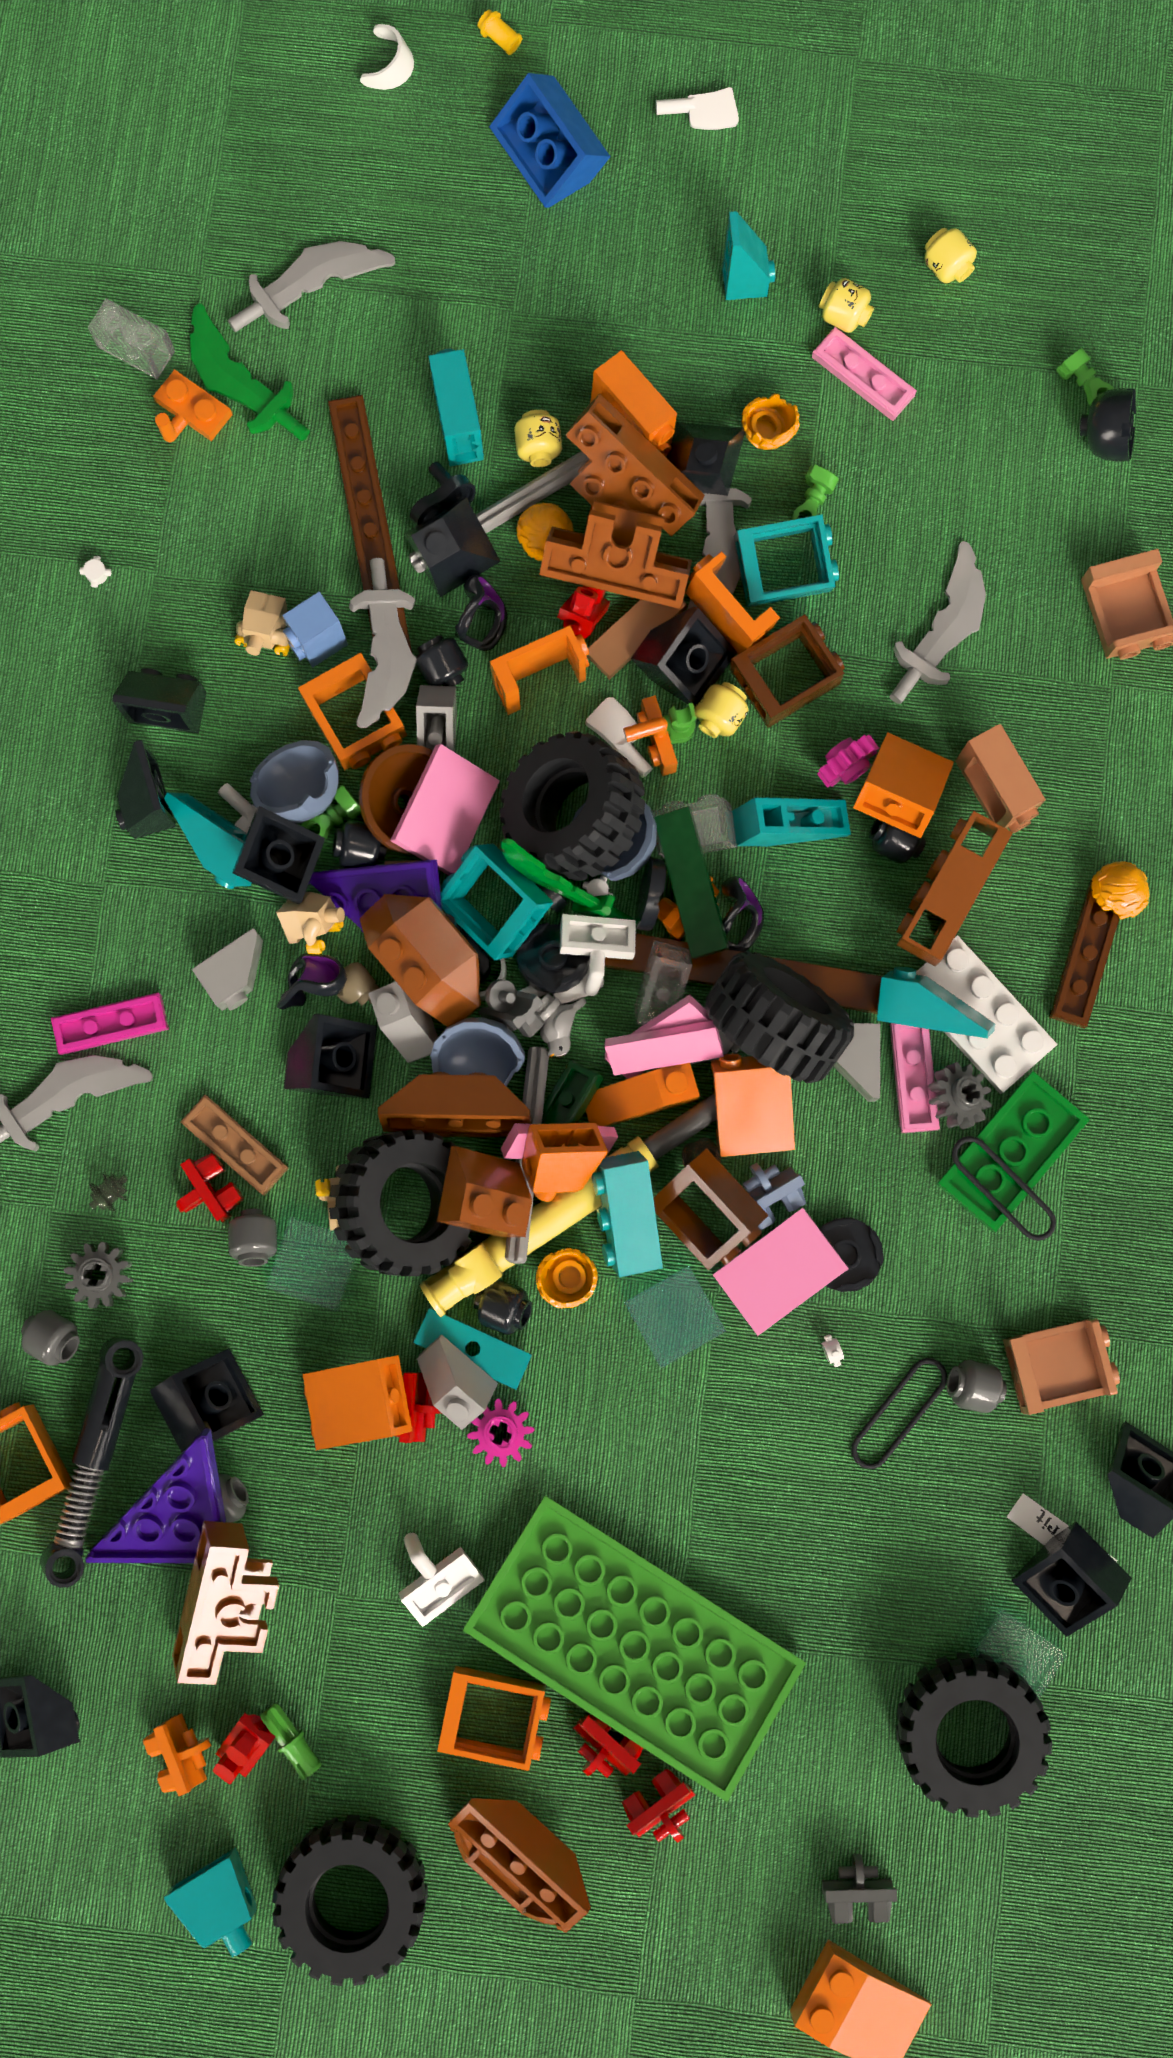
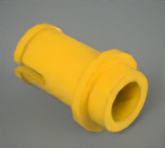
M487 10L481 16L477 25L481 30L480 34L484 38L490 37L508 55H512L521 44L522 36L500 19L501 14L498 11Z

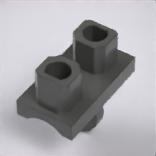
M498 979L490 983L485 994L488 1007L480 1009L478 1012L480 1016L500 1022L510 1031L518 1029L523 1036L532 1037L545 1023L537 1012L538 1008L543 1004L538 995L517 991L515 986L507 980Z
M861 1854L852 1855V1866L838 1867L839 1879L846 1880H821L822 1894L834 1924L853 1922L852 1903L866 1902L868 1921L874 1923L890 1922L892 1902H897V1889L893 1887L891 1878L864 1879L878 1878V1867L863 1866Z

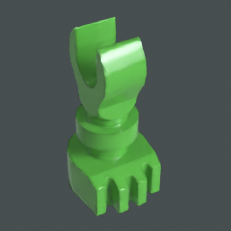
M1081 348L1066 359L1056 369V372L1063 380H1068L1075 374L1078 378L1075 382L1079 387L1084 386L1087 402L1091 406L1092 401L1097 397V392L1103 393L1114 388L1109 383L1095 377L1097 373L1093 367L1089 369L1086 365L1090 362L1091 358Z
M816 464L814 466L811 465L805 475V482L811 488H807L804 494L806 500L796 508L791 516V520L797 519L801 513L807 514L808 517L817 516L818 506L823 505L826 499L824 494L833 493L839 481L838 477Z
M688 703V707L681 710H675L673 706L668 710L669 715L663 717L668 723L667 731L671 744L687 742L692 738L695 731V720L697 718L693 703Z
M342 785L337 789L334 797L338 804L334 807L331 804L326 809V813L303 822L302 827L310 829L313 825H319L320 833L318 835L326 840L334 824L338 826L344 822L343 818L346 815L353 820L361 814L360 804L351 792Z

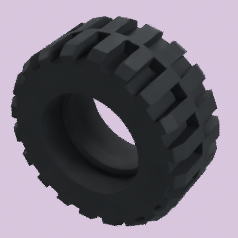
M570 731L565 733V736L560 733L548 737V742L541 741L531 747L533 751L529 755L524 754L518 760L520 765L515 772L511 771L507 778L509 785L507 790L503 789L501 796L504 808H500V822L505 824L502 826V832L505 839L509 838L515 841L521 848L546 865L545 868L550 872L562 876L566 880L587 879V874L594 877L605 872V866H614L621 860L619 855L624 850L628 852L633 845L631 839L634 833H639L642 822L639 818L641 814H644L645 800L640 798L645 793L643 782L639 779V772L634 765L628 762L627 758L594 735ZM589 783L587 800L580 814L569 825L556 831L558 812L565 799L576 788Z
M744 951L734 955L706 997L705 1009L707 1010V1015L713 1020L716 1028L725 1034L727 1039L737 1044L747 1055L750 1054L764 1066H769L783 1076H790L793 1080L799 1082L803 1080L805 1083H813L826 1078L854 1037V1023L849 1018V1014L839 1006L838 1002L830 998L819 986L811 983L809 979L793 971L792 968L785 964L782 965L768 956L764 957L757 952Z
M422 1130L383 1133L380 1136H372L363 1141V1147H355L346 1155L349 1163L340 1164L335 1173L336 1177L340 1178L339 1184L331 1185L329 1196L336 1197L335 1207L329 1208L330 1219L338 1220L339 1227L334 1229L335 1235L338 1240L347 1241L348 1245L345 1246L344 1250L351 1258H360V1265L369 1270H378L380 1274L420 1276V1274L430 1275L439 1272L441 1266H450L458 1260L456 1251L467 1250L472 1242L468 1237L469 1233L477 1231L437 1222L451 1146H456L453 1142H443V1137L433 1132L423 1133ZM401 1167H409L422 1177L428 1187L431 1200L430 1214L426 1224L411 1239H400L395 1236L386 1226L380 1209V1197L383 1186L388 1177Z
M968 1652L957 1653V1659L948 1661L946 1656L935 1660L937 1666L933 1669L928 1670L924 1666L916 1673L919 1680L915 1684L908 1683L903 1692L905 1701L898 1704L896 1715L899 1723L895 1726L900 1753L915 1785H919L923 1794L932 1802L938 1800L944 1810L954 1814L957 1812V1809H962L966 1817L978 1818L979 1810H986L989 1817L1001 1815L999 1807L1009 1803L1013 1810L1021 1805L1019 1796L1025 1791L1032 1796L1039 1787L1035 1782V1778L1037 1775L1042 1777L1046 1775L1049 1764L1045 1760V1756L1052 1754V1740L1048 1736V1732L1051 1730L1049 1718L1043 1710L1044 1706L1027 1681L1005 1662L997 1663L991 1656L981 1653L978 1655V1658H972ZM983 1700L991 1702L1001 1709L1009 1725L1008 1737L1002 1750L992 1760L979 1766H960L948 1761L940 1752L936 1739L937 1729L943 1717L953 1707L966 1701Z
M348 1815L345 1821L339 1822L338 1818L335 1817L325 1821L323 1827L319 1829L314 1827L306 1833L300 1843L296 1844L278 1876L279 1881L274 1889L272 1900L276 1904L272 1914L274 1926L281 1928L278 1940L283 1949L291 1947L293 1950L290 1960L298 1968L303 1963L311 1967L308 1975L318 1981L321 1974L331 1976L330 1985L342 1986L346 1978H352L354 1986L366 1984L367 1978L370 1975H373L378 1980L388 1974L392 1964L398 1966L406 1958L409 1947H413L418 1937L428 1897V1885L424 1883L426 1872L422 1861H417L415 1858L417 1850L410 1841L404 1843L400 1839L402 1832L393 1825L389 1830L381 1827L382 1820L371 1817L369 1822L360 1821V1815ZM340 1865H355L367 1869L380 1880L387 1893L388 1904L386 1913L378 1925L362 1932H346L335 1928L323 1918L317 1908L314 1894L318 1880L327 1870Z

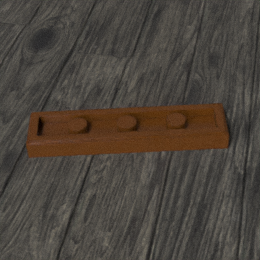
M1092 880L1088 885L1049 1018L1083 1029L1088 1026L1119 921V916L1113 910L1104 911L1092 896Z

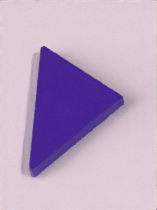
M437 860L313 872L309 881L320 893L330 897L336 908L341 907L344 910L345 916L350 918L361 929L362 926L359 918L384 894L431 897L442 910Z
M204 1429L90 1549L85 1558L86 1563H194L204 1521L226 1522L211 1429Z

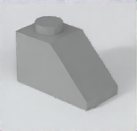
M420 685L416 703L417 745L434 750L436 745L442 744L455 752L457 723L456 687Z
M254 928L192 969L214 1004L222 1011L226 1008L229 1010L238 1008L248 1000L246 995L253 991L263 945V939Z
M396 981L368 993L379 1028L408 1063L431 1055L438 1036L430 1014L416 1006Z
M854 1023V1037L833 1067L868 1102H875L880 1098V1024Z
M440 1335L419 1354L417 1361L433 1406L463 1430L486 1410L498 1383L448 1339Z

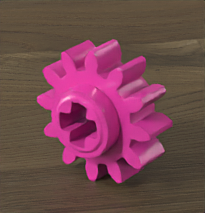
M863 735L857 741H853L849 737L838 743L825 755L827 764L819 769L820 772L817 775L827 788L833 787L840 780L845 785L852 783L872 766L869 758L877 753L879 747L870 735Z
M497 1398L494 1405L495 1410L491 1411L487 1406L483 1412L484 1417L482 1419L477 1417L471 1422L478 1426V1431L470 1432L467 1434V1438L479 1440L480 1444L476 1445L473 1453L478 1454L485 1450L487 1452L485 1464H490L494 1456L500 1458L501 1466L506 1467L508 1462L507 1456L512 1455L518 1462L522 1460L521 1452L518 1450L520 1446L525 1449H531L532 1443L524 1439V1435L533 1433L535 1427L524 1426L523 1421L528 1418L530 1413L525 1411L517 1415L515 1413L517 1401H513L508 1409H504L502 1400ZM501 1422L508 1425L507 1432L512 1434L511 1439L507 1440L504 1438L502 1443L495 1441L496 1434L491 1431L493 1424L499 1427Z

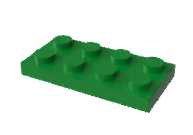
M1032 1071L976 1137L982 1140L1032 1190L1090 1121V1118ZM971 1142L958 1157L961 1164L1011 1214L1028 1195L977 1143ZM955 1163L950 1166L936 1183V1185L993 1233L997 1232L1008 1219L957 1168Z

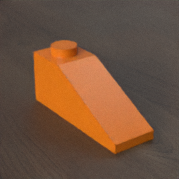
M685 1063L663 1067L597 1089L586 1108L589 1123H596L597 1126L607 1127L698 1101L700 1095L691 1064Z

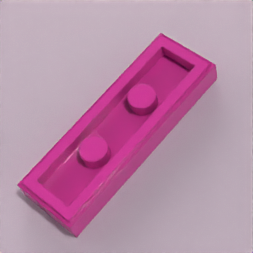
M159 992L51 1018L57 1051L60 1055L169 1030L162 995Z

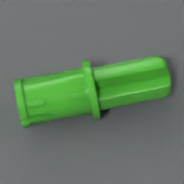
M273 1704L261 1714V1719L269 1731L276 1736L275 1740L280 1745L277 1751L284 1753L301 1780L306 1779V1777L311 1776L321 1767V1761L312 1752L303 1738V1730H296L280 1705Z

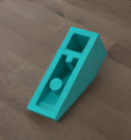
M737 211L729 212L722 266L725 299L767 297L769 283L775 282L774 260H768L767 246Z
M167 792L164 799L203 868L214 874V880L226 888L234 889V887L251 886L252 882L232 873L247 833L189 794Z
M753 798L731 811L737 846L768 847L851 835L845 800Z
M895 967L894 971H889L881 978L877 1021L986 1039L995 1031L996 1024L929 977L916 975V970L913 968Z

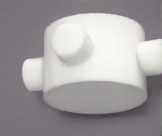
M94 556L93 559L85 563L84 567H80V575H85L89 582H91V587L94 588L98 587V584L105 582L107 577L112 574L111 569H106L99 556Z
M601 875L600 879H593L590 882L585 881L582 888L586 889L587 893L593 896L608 894L613 896L609 892L608 884L606 883L607 877Z
M826 1335L824 1337L825 1342L821 1343L829 1364L833 1363L834 1367H838L841 1365L840 1360L844 1359L842 1349L836 1337L832 1339L831 1335Z

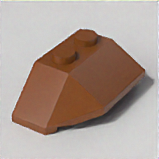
M384 894L359 918L368 949L416 1006L447 1027L468 1018L481 1006L478 953L431 897Z
M435 1072L431 1075L420 1074L378 1107V1117L384 1132L422 1130L423 1133L433 1132L442 1137H507L515 1123L533 1124L530 1109L495 1075H487L480 1072H474L469 1075H450L446 1072Z
M471 1798L451 1818L448 1825L450 1830L454 1832L455 1841L463 1861L522 1915L544 1924L556 1925L558 1930L567 1933L588 1914L591 1906L576 1854L517 1800Z

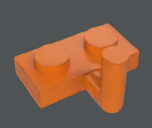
M175 369L153 396L156 403L175 415L171 421L165 413H159L155 417V423L166 442H173L187 425L212 441L233 415L228 406Z
M656 695L641 700V712L636 713L638 724L623 728L626 741L630 742L649 736L652 745L647 748L653 767L659 766L662 776L675 773L678 762L667 731V720L662 716Z

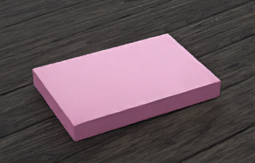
M436 745L390 841L423 861L437 860L438 870L450 876L460 867L462 863L461 858L468 850L500 780L444 745Z
M802 1208L714 1273L713 1276L758 1336L849 1268L806 1210Z

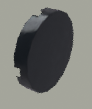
M650 857L646 863L636 902V929L650 931L656 923L660 910L658 902L662 892H664L666 880V864L661 859Z
M549 923L537 925L517 950L516 958L520 975L529 986L540 992L554 994L568 991L578 985L588 971L590 956L560 954L561 923L559 925H549Z
M851 1217L836 1218L822 1225L819 1229L849 1268L827 1284L826 1287L839 1292H851L870 1285L879 1274L884 1260L883 1245L877 1233L864 1222Z

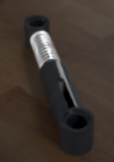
M116 1336L110 1338L100 1349L99 1368L72 1458V1462L78 1466V1469H74L73 1471L76 1472V1475L71 1476L74 1482L69 1483L72 1489H68L70 1496H66L68 1502L64 1503L67 1507L62 1510L65 1514L60 1516V1519L63 1521L58 1523L61 1528L56 1530L57 1535L54 1536V1540L50 1542V1545L44 1549L41 1555L40 1565L44 1575L52 1585L59 1588L74 1585L80 1580L84 1572V1562L82 1559L84 1548L82 1545H84L83 1542L85 1540L82 1536L87 1534L85 1529L89 1527L86 1523L90 1522L88 1516L92 1515L90 1509L94 1508L92 1502L96 1501L94 1496L98 1494L95 1489L100 1488V1485L97 1483L102 1481L100 1475L104 1474L103 1471L109 1470L134 1379L143 1364L141 1348L126 1337ZM120 1348H128L130 1352L128 1362L120 1367L114 1366L112 1362L114 1353ZM69 1556L72 1558L71 1565L66 1571L55 1572L52 1570L55 1560L59 1557Z

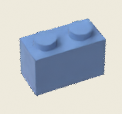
M320 592L282 615L287 625L283 633L289 641V646L299 661L306 658L312 668L348 645L339 619Z

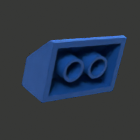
M528 73L489 126L546 208L553 206L589 184L611 157L559 82L552 75Z

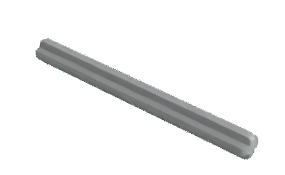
M582 451L477 513L476 516L485 533H488L528 507L568 485L579 474V468L588 457ZM412 552L409 555L410 563L418 573H421L424 569L415 553Z
M530 1047L527 1056L522 1102L530 1109L533 1124H542L549 1061L547 1048ZM516 1159L515 1162L520 1163L522 1168V1159ZM524 1171L523 1174L532 1197V1205L526 1237H507L505 1259L513 1264H524L527 1261L534 1192L529 1187Z

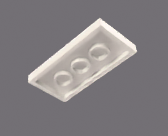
M958 935L953 939L942 961L936 967L927 962L916 971V975L929 977L996 1024L995 1031L987 1039L950 1032L944 1033L972 1064L983 1073L984 1077L1000 1094L1004 1093L1058 1045Z

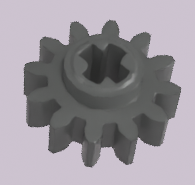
M958 1062L945 1066L944 1069L934 1073L937 1081L928 1085V1088L936 1093V1097L931 1098L928 1102L931 1105H938L939 1110L935 1116L937 1119L945 1116L948 1117V1128L958 1125L962 1130L970 1128L975 1123L986 1119L982 1110L992 1107V1104L984 1099V1095L990 1093L991 1088L982 1087L980 1082L983 1081L984 1075L981 1073L973 1076L971 1064L961 1067Z
M101 1242L98 1245L97 1252L92 1244L86 1243L84 1244V1256L77 1253L70 1255L77 1264L75 1267L64 1268V1272L68 1275H73L74 1279L66 1283L65 1288L79 1290L75 1294V1302H82L89 1297V1308H97L100 1299L106 1307H111L114 1304L113 1294L118 1297H126L127 1294L121 1288L122 1283L133 1282L132 1277L124 1275V1270L130 1268L132 1262L119 1261L123 1254L121 1248L113 1249L109 1254L110 1248L107 1242ZM93 1270L105 1271L104 1280L92 1279Z

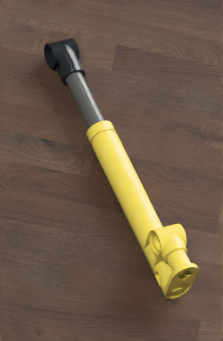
M714 1087L711 1089L713 1094L642 1141L637 1136L628 1142L626 1147H621L608 1157L639 1151L648 1160L651 1173L659 1167L656 1162L658 1159L717 1120ZM592 1176L582 1190L578 1192L557 1193L552 1201H541L532 1207L527 1256L602 1206L600 1195L595 1194ZM489 1236L458 1257V1260L450 1266H446L435 1275H431L420 1283L419 1286L440 1317L444 1316L448 1309L471 1294L475 1295L503 1276L504 1271L515 1265L507 1262L505 1259L507 1237Z

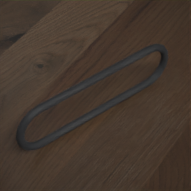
M967 1136L956 1142L953 1147L952 1158L957 1168L1026 1237L1031 1240L1040 1241L1052 1235L1056 1227V1218L1052 1210L982 1140L977 1137ZM965 1142H975L980 1145L1048 1214L1051 1223L1047 1232L1042 1235L1030 1233L961 1164L957 1154L962 1144Z
M925 1358L915 1363L856 1436L852 1443L851 1453L859 1466L865 1469H875L884 1464L941 1393L947 1383V1372L941 1362L932 1358ZM924 1364L937 1366L942 1375L941 1383L881 1459L872 1464L862 1461L857 1453V1446L861 1439L919 1367Z

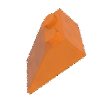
M828 1940L793 2003L790 2013L794 2027L828 2048L851 2058H903L932 2004L927 1999Z

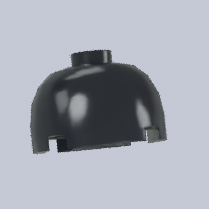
M1117 388L1107 390L1099 394L1092 401L1088 414L1081 415L1080 436H1087L1089 449L1094 455L1103 460L1114 462L1131 460L1135 426L1133 425L1134 414H1136V389Z

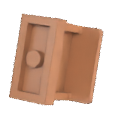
M1159 549L1091 566L1081 579L1106 659L1119 656L1120 660H1124L1138 655L1145 648L1153 647L1156 651L1173 645V618L1157 572L1158 567L1163 562Z
M1086 1319L1002 1339L1020 1410L1023 1414L1032 1415L1044 1412V1409L1103 1395L1111 1396L1118 1394L1116 1387L1117 1384H1120L1118 1369L1114 1362L1109 1361L1106 1347L1110 1346L1109 1335L1106 1327L1100 1325L1098 1319Z

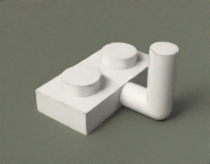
M562 914L560 954L590 956V971L585 985L587 995L595 996L599 993L604 977L605 957L633 960L635 955L636 920Z
M408 1533L404 1537V1544L411 1562L422 1576L398 1594L403 1604L422 1627L485 1581L480 1570L461 1547L437 1565H434L425 1554L417 1534Z

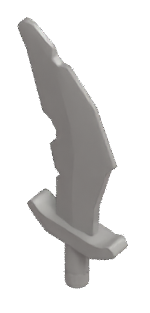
M343 241L304 248L299 258L281 277L264 289L260 286L257 275L251 274L249 276V286L254 303L227 321L232 330L237 332L264 314L270 324L288 329L290 326L289 319L281 314L280 311L302 297L303 292L310 293L323 288V284L330 277H339L344 280L379 268L392 267L396 263L395 257L380 249L368 250L366 245Z
M730 488L728 496L703 493L705 496L700 506H706V533L709 534L705 539L702 555L707 556L710 554L714 558L722 551L727 556L716 577L732 595L741 577L733 537L736 533L733 506H742L748 509L752 502L751 497L737 488ZM690 599L688 609H690L693 606L697 607L694 604V602Z
M962 541L958 546L957 559L945 591L949 599V605L945 609L937 611L931 626L932 631H928L914 652L905 648L902 641L895 643L893 648L900 666L908 670L889 696L897 704H901L919 678L927 684H948L950 674L939 671L936 668L948 652L971 633L979 631L986 592L981 570L977 569L974 564L977 558L971 545L965 541Z
M382 558L370 560L373 590H364L353 597L349 604V609L352 612L358 609H369L372 634L375 635L372 639L370 655L374 657L377 667L374 671L368 673L362 709L357 719V726L359 728H367L379 720L382 711H390L407 691L417 660L409 648L399 623L397 608L412 610L415 598L399 589H387L385 565Z
M97 1055L56 1063L53 1071L32 1094L14 1108L10 1109L7 1096L0 1094V1121L2 1123L0 1125V1143L11 1136L18 1145L32 1151H37L39 1144L32 1142L27 1133L50 1118L53 1111L61 1112L74 1107L77 1099L84 1093H91L99 1097L135 1084L148 1083L152 1081L153 1075L150 1070L136 1064L125 1066L120 1059Z

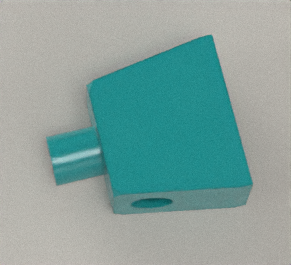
M236 1847L173 1885L164 1896L167 1905L202 1948H206L222 1938L231 1957H235L252 1945V1941L243 1924L252 1919L257 1906Z

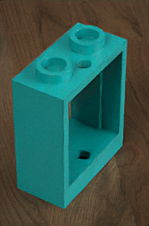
M444 349L435 355L428 356L449 466L484 460L481 430L464 349Z
M823 514L737 530L733 536L746 607L830 592L835 587V581L839 580L837 562L835 559H830L828 548L833 543L832 531L829 523L824 524ZM810 532L819 582L763 592L754 542Z
M494 844L474 845L463 854L461 858L463 863L458 870L448 876L442 883V892L440 893L442 909L447 914L452 915L457 924L494 960L513 957L554 902L534 882L512 867L506 861L502 851ZM488 865L523 898L499 932L464 898Z

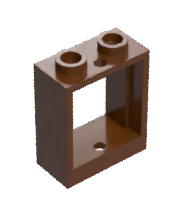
M806 614L736 655L731 660L729 670L767 728L840 685L844 676L843 670L845 667L840 656L835 651H829L823 642L825 636L820 626L816 622L811 623ZM799 638L825 678L779 705L754 665Z
M707 1148L653 1198L655 1213L708 1271L719 1261L724 1266L728 1264L741 1251L737 1247L740 1242L747 1247L763 1232L758 1226L769 1216ZM692 1182H695L738 1229L724 1244L679 1197Z

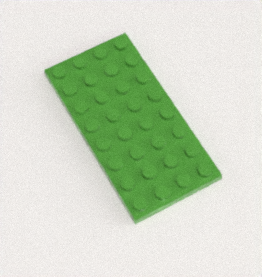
M545 1495L462 1630L726 1802L730 1799L806 1664L800 1658Z

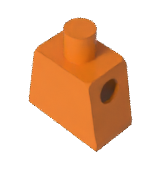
M596 1123L530 1124L523 1153L522 1168L534 1195L541 1201L550 1202L557 1193L578 1192L582 1190L606 1156L608 1150Z

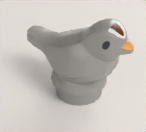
M548 993L541 1000L543 1004L537 1010L545 1022L540 1028V1036L548 1045V1057H562L570 1050V1033L575 1014L587 1001L581 998L573 1004L561 1005L557 997L554 999Z

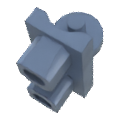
M758 1163L750 1166L754 1177L743 1182V1186L769 1215L758 1226L761 1230L770 1226L776 1220L769 1208L775 1202L781 1200L788 1212L795 1211L806 1204L801 1189L805 1183L802 1177L796 1174L791 1167L779 1172L775 1164L764 1171Z

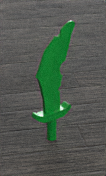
M201 303L197 304L193 308L191 324L194 327V332L190 334L191 360L207 391L219 393L245 405L258 416L247 423L251 434L267 431L278 422L300 441H304L308 437L310 430L287 412L293 399L294 389L292 383L285 381L283 389L276 395L257 379L252 380L251 373L242 362L238 363L229 359V345L209 318L204 305Z
M506 838L502 840L501 848L503 849L502 853L506 861L530 881L574 901L571 908L573 912L592 917L601 916L603 918L634 920L631 916L613 907L616 899L610 894L593 896L573 886L572 883L562 876L545 868L546 865L521 848L512 839Z

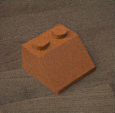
M451 1146L437 1222L502 1238L526 1237L532 1197L520 1163Z

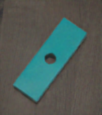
M428 1309L413 1343L427 1348L440 1335H443L491 1378L517 1390L532 1354L447 1315L440 1317L435 1310ZM471 1341L477 1342L480 1346V1352L476 1356L469 1355L466 1350L468 1343Z

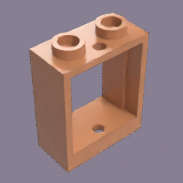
M1001 723L969 740L955 762L989 819L1006 829H1010L1013 833L1031 824L1030 820L1039 815L1037 809L1046 799Z

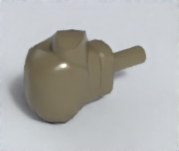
M355 962L347 965L344 968L347 974V981L343 990L337 994L338 998L346 1004H352L357 1001L363 1006L367 1001L371 1003L368 993L380 987L375 984L376 981L361 963Z

